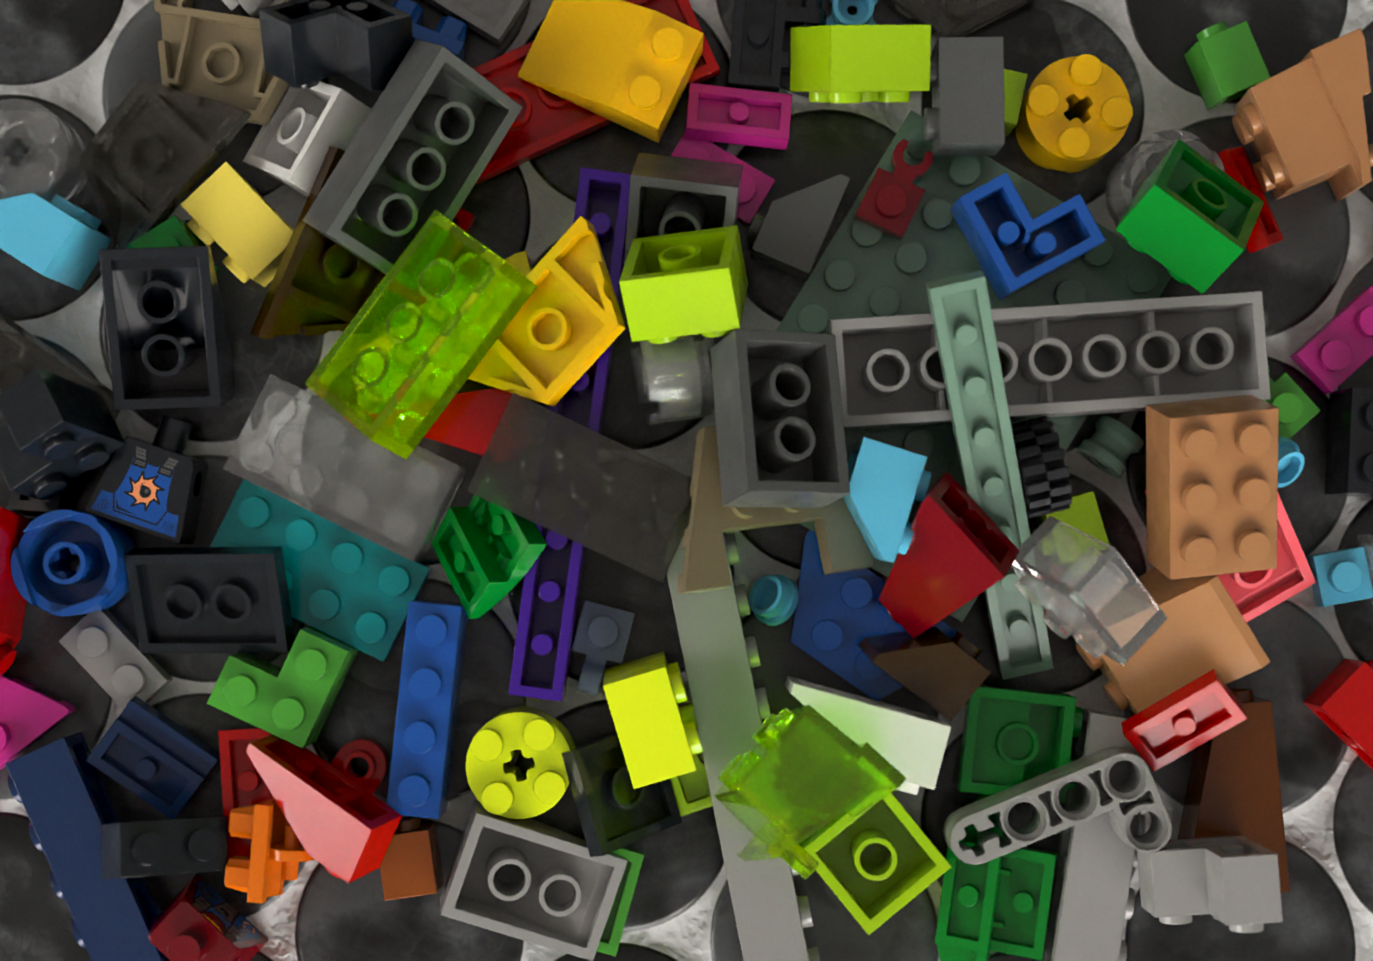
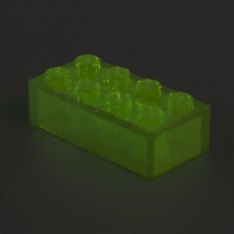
M435 209L305 384L368 439L407 460L537 286L504 259Z

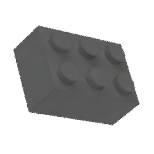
M735 329L710 349L722 507L823 508L850 494L835 334Z

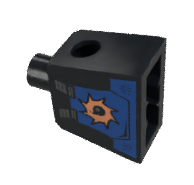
M162 415L153 443L140 438L126 436L124 438L126 444L117 449L90 497L85 511L178 544H193L196 538L208 469L207 461L183 453L193 424Z

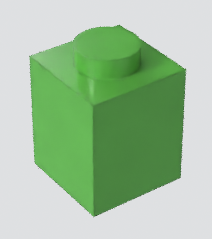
M1224 21L1202 30L1196 35L1198 42L1184 54L1207 111L1244 96L1251 87L1271 78L1247 21L1228 28Z

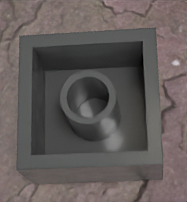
M639 152L630 180L624 265L632 241L635 238L737 225L743 165Z

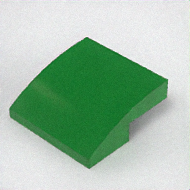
M487 469L468 507L450 506L431 541V545L469 619H478L502 600L530 570L547 545L505 469Z

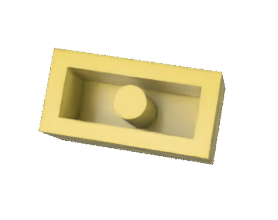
M225 162L180 205L193 217L187 223V226L207 246L215 241L228 254L222 262L241 282L245 284L251 278L261 286L266 287L275 276L294 229L236 169Z

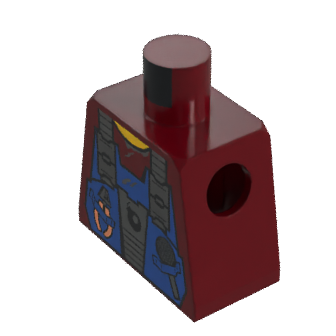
M198 873L191 878L160 912L148 935L150 942L169 961H250L269 940Z

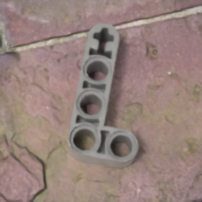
M1108 747L955 810L944 822L943 836L944 841L957 858L965 863L977 865L996 859L1104 813L1118 838L1137 851L1145 853L1156 852L1167 844L1171 837L1172 825L1152 774L1144 760L1125 749ZM1126 760L1131 771L1129 779L1122 786L1112 787L1109 782L1110 769L1117 762ZM1068 782H1078L1081 787L1079 801L1071 807H1061L1058 799L1061 788ZM1022 802L1030 803L1032 817L1028 824L1019 828L1010 827L1008 815L1012 807ZM1148 811L1151 817L1150 828L1142 836H1132L1130 831L1131 820L1139 812ZM989 815H993V820L1003 832V835L998 836L991 829L994 825L988 819ZM972 824L980 832L975 835L977 844L969 847L962 839L966 837L964 828Z

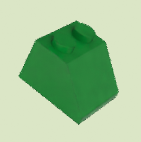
M1178 139L1130 202L1115 230L1124 236L1126 242L1133 249L1141 253H1147L1165 266L1169 274L1176 281L1190 285L1203 294L1245 250L1264 201L1182 140Z

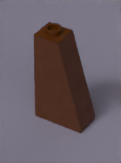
M1230 689L1244 707L1247 719L1194 749L1177 840L1242 835L1278 854L1280 892H1290L1272 701L1253 696V689Z

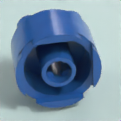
M54 510L38 516L23 530L25 533L20 539L18 547L13 550L11 573L16 588L21 596L30 604L36 605L50 614L74 616L106 610L119 602L130 591L124 555L135 548L131 536L120 523L91 514L85 510ZM79 556L80 564L73 571L70 562L76 560Z

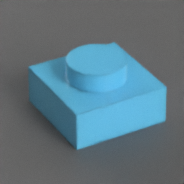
M1364 546L1306 556L1316 583L1312 585L1316 607H1327L1373 598V588Z

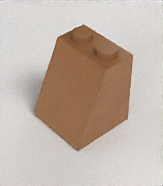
M1153 567L1072 624L1073 629L1081 639L1075 645L1077 651L1093 671L1099 668L1108 681L1102 686L1108 699L1120 712L1127 708L1135 715L1213 669L1223 682L1228 684L1263 668L1271 662L1217 575L1170 580L1157 568Z

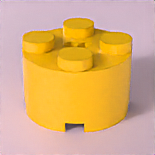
M1082 54L1080 56L1063 58L1043 69L1023 94L1018 123L1015 126L1016 138L1025 155L1039 167L1047 170L1053 169L1065 171L1066 173H1077L1095 165L1119 143L1132 119L1133 107L1128 90L1121 77L1096 56ZM1066 111H1074L1079 116V119L1074 118L1069 121L1064 113Z

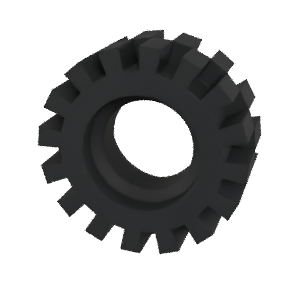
M1042 416L1011 424L1027 518L1030 519L1069 509V504H1072L1070 495L1072 488L1067 476H1070L1068 466H1065V453L1063 448L1060 449V438L1058 433L1054 432L1053 423L1048 420L1047 416Z

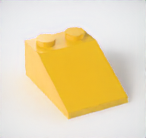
M553 0L518 73V77L659 143L703 52L704 33L656 10L623 0Z

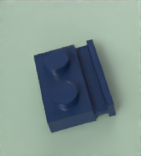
M135 695L86 761L170 819H175L219 760L220 753Z

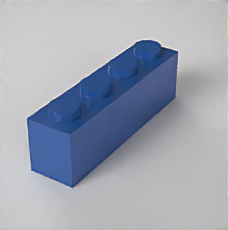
M422 599L408 601L387 805L402 816L439 819L447 811L468 616L461 603Z

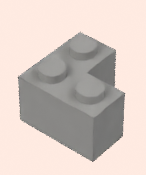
M1242 835L1169 840L1163 848L1156 852L1145 853L1137 851L1141 907L1155 918H1159L1160 923L1169 925L1188 924L1193 921L1192 915L1210 914L1213 916V919L1229 926L1230 931L1256 933L1264 930V923L1283 922L1278 854Z

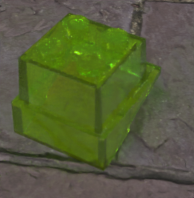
M807 704L792 711L785 708L777 716L772 713L752 736L758 742L756 746L743 757L740 754L736 755L722 770L718 779L723 785L714 796L754 835L737 856L743 861L769 860L780 857L800 876L807 879L816 870L819 862L804 850L799 843L845 812L851 817L857 816L900 787L906 777L867 742L856 744Z

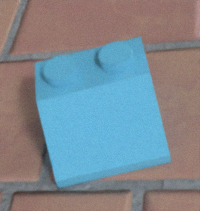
M33 192L0 199V249L39 274L80 291L100 260L99 250L107 249L113 239L97 230L102 223L100 219L58 194H55L51 202Z

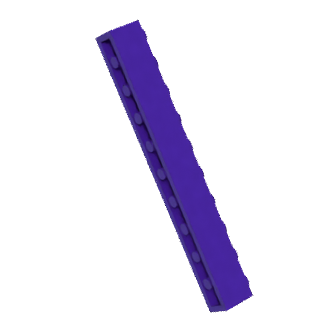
M581 167L574 222L582 216L594 225L619 304L621 295L619 280L624 268L631 174ZM614 342L554 407L548 405L533 511V520L547 545L524 576L509 695L562 701L566 696Z

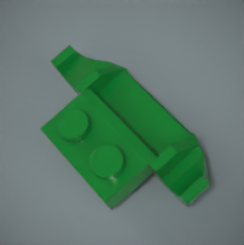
M980 794L974 802L986 798L990 795ZM989 815L988 819L994 825L991 829L998 836L1003 835V832L994 822L993 815ZM972 824L964 828L966 837L962 840L971 847L977 844L975 835L980 831ZM948 847L946 861L950 864L951 868L944 873L935 937L940 961H988L991 951L1042 961L1045 953L1058 853L1022 847L986 863L973 865L957 858Z

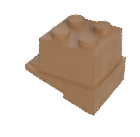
M1361 28L1310 50L1300 63L1251 87L1234 107L1237 114L1232 117L1234 130L1243 145L1250 143L1258 161L1253 164L1254 173L1264 192L1271 190L1275 200L1328 180L1335 196V202L1372 181L1373 143L1368 145L1363 96L1371 92L1365 37Z

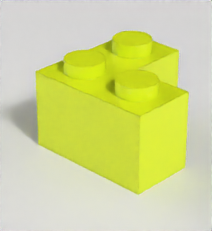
M662 651L606 668L604 671L603 688L633 788H640L696 771L694 754L703 752L695 722L684 723L679 703L688 701L678 662L668 664L665 652Z

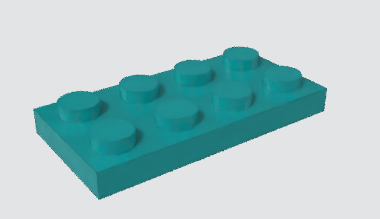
M250 478L243 479L210 547L282 546L292 617L382 662L388 660L405 626L408 601L418 599L433 569Z

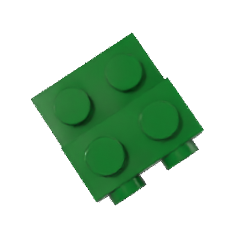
M980 685L966 702L957 789L961 792L993 795L1075 761V759L1070 758L1072 738H1079L1083 719L1082 708L1076 706L1077 697L1063 693ZM1076 781L1068 782L1061 788L1058 796L1059 803H1066L1067 790H1073Z

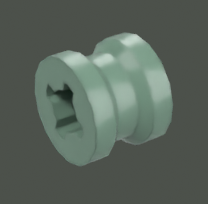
M1102 414L1095 422V433L1090 439L1082 440L1077 447V451L1100 470L1113 477L1121 478L1126 471V460L1131 454L1139 453L1144 446V441L1121 422Z

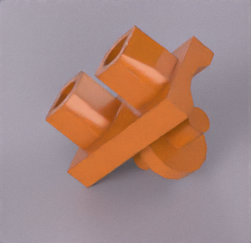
M274 798L231 810L229 819L231 837L252 839L250 857L236 855L229 858L225 868L224 885L231 889L246 892L247 902L263 904L266 902L267 897L283 894L284 880L298 879L299 862L311 861L314 858L307 854Z

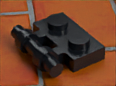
M735 0L728 87L779 92L781 72L790 73V52L783 51L785 27L826 25V11L822 10V0H802L801 7L787 6V0ZM794 92L798 95L809 96V92Z

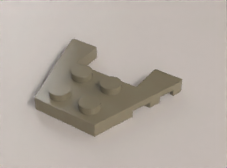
M154 0L155 11L160 13L162 40L158 41L164 106L179 112L267 126L288 87V83L265 71L260 18L193 9L194 0Z
M716 426L704 427L697 432L689 497L692 498L689 527L684 531L682 548L686 549L683 573L679 574L677 588L679 595L720 590L732 586L723 532L812 521L815 526L824 575L865 570L875 566L874 558L843 498L823 508L722 507Z

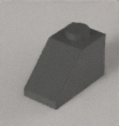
M839 174L771 202L766 215L757 211L745 239L754 244L751 249L750 258L806 281L850 177Z

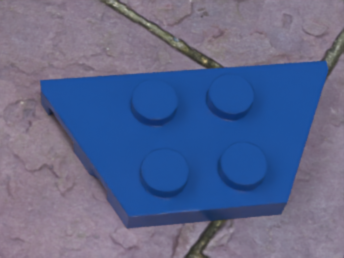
M808 530L803 540L802 561L797 583L799 596L792 619L790 642L863 693L878 701L902 688L903 685L874 664L858 645L865 637L906 630L890 617L887 609L878 600L886 582L870 570L865 569L824 575L816 533ZM942 620L932 626L939 628L950 638L957 632V630Z

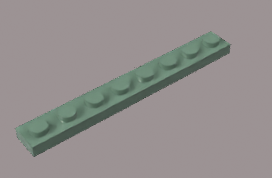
M979 270L927 282L926 288L964 489L1020 550L1006 576L984 591L998 670L1002 680L1054 669L986 278L983 272Z

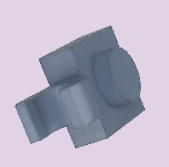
M585 600L572 651L586 654L577 691L597 696L607 660L620 664L623 663L635 613Z

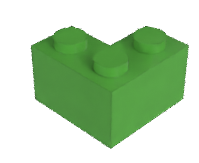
M313 627L300 629L282 668L250 653L229 655L207 704L300 748H305L317 741L359 650Z

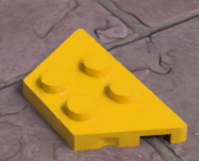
M580 216L444 368L451 374L554 407L626 329L594 225L586 218Z

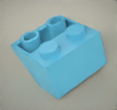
M863 437L853 444L847 463L850 494L842 498L873 558L883 562H895L896 555L899 553L905 555L908 551L914 532L910 530L912 523L907 522L912 504H915V502L922 503L929 486L931 472L923 470L927 460L926 456Z

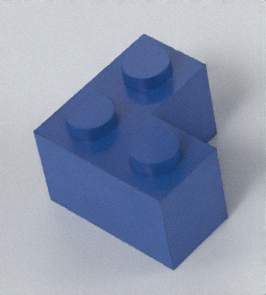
M1007 172L959 197L950 209L1000 301L1088 254L1106 241L1080 194L1032 219Z

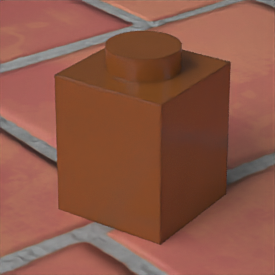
M408 816L401 818L380 865L384 901L436 894L443 886L444 877L436 822L421 824V817Z

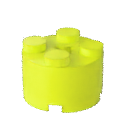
M520 706L500 712L476 733L468 748L466 776L474 796L489 813L506 818L527 819L548 811L563 797L570 783L562 753L575 748L571 734L555 717L535 707ZM517 750L522 751L524 758L533 757L534 763L530 765L527 773H521L519 767H512L510 764Z

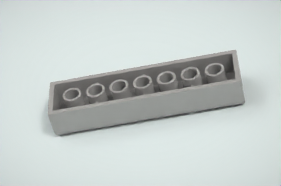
M1262 291L991 309L1010 420L1034 419L1042 416L1049 418L1146 411L1147 404L1253 395L1263 401L1271 399ZM931 313L835 319L829 321L825 329L826 334H835L844 431L952 424Z

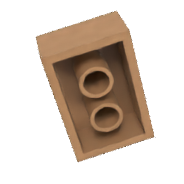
M1253 395L1146 405L1147 561L1170 580L1277 569L1278 407Z

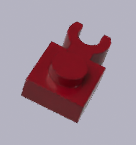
M902 139L896 145L892 153L891 165L894 170L891 174L878 167L854 216L855 219L898 240L903 238L926 191L912 183L928 171L933 161V153L927 151L919 165L911 166L904 161L903 153L909 141Z

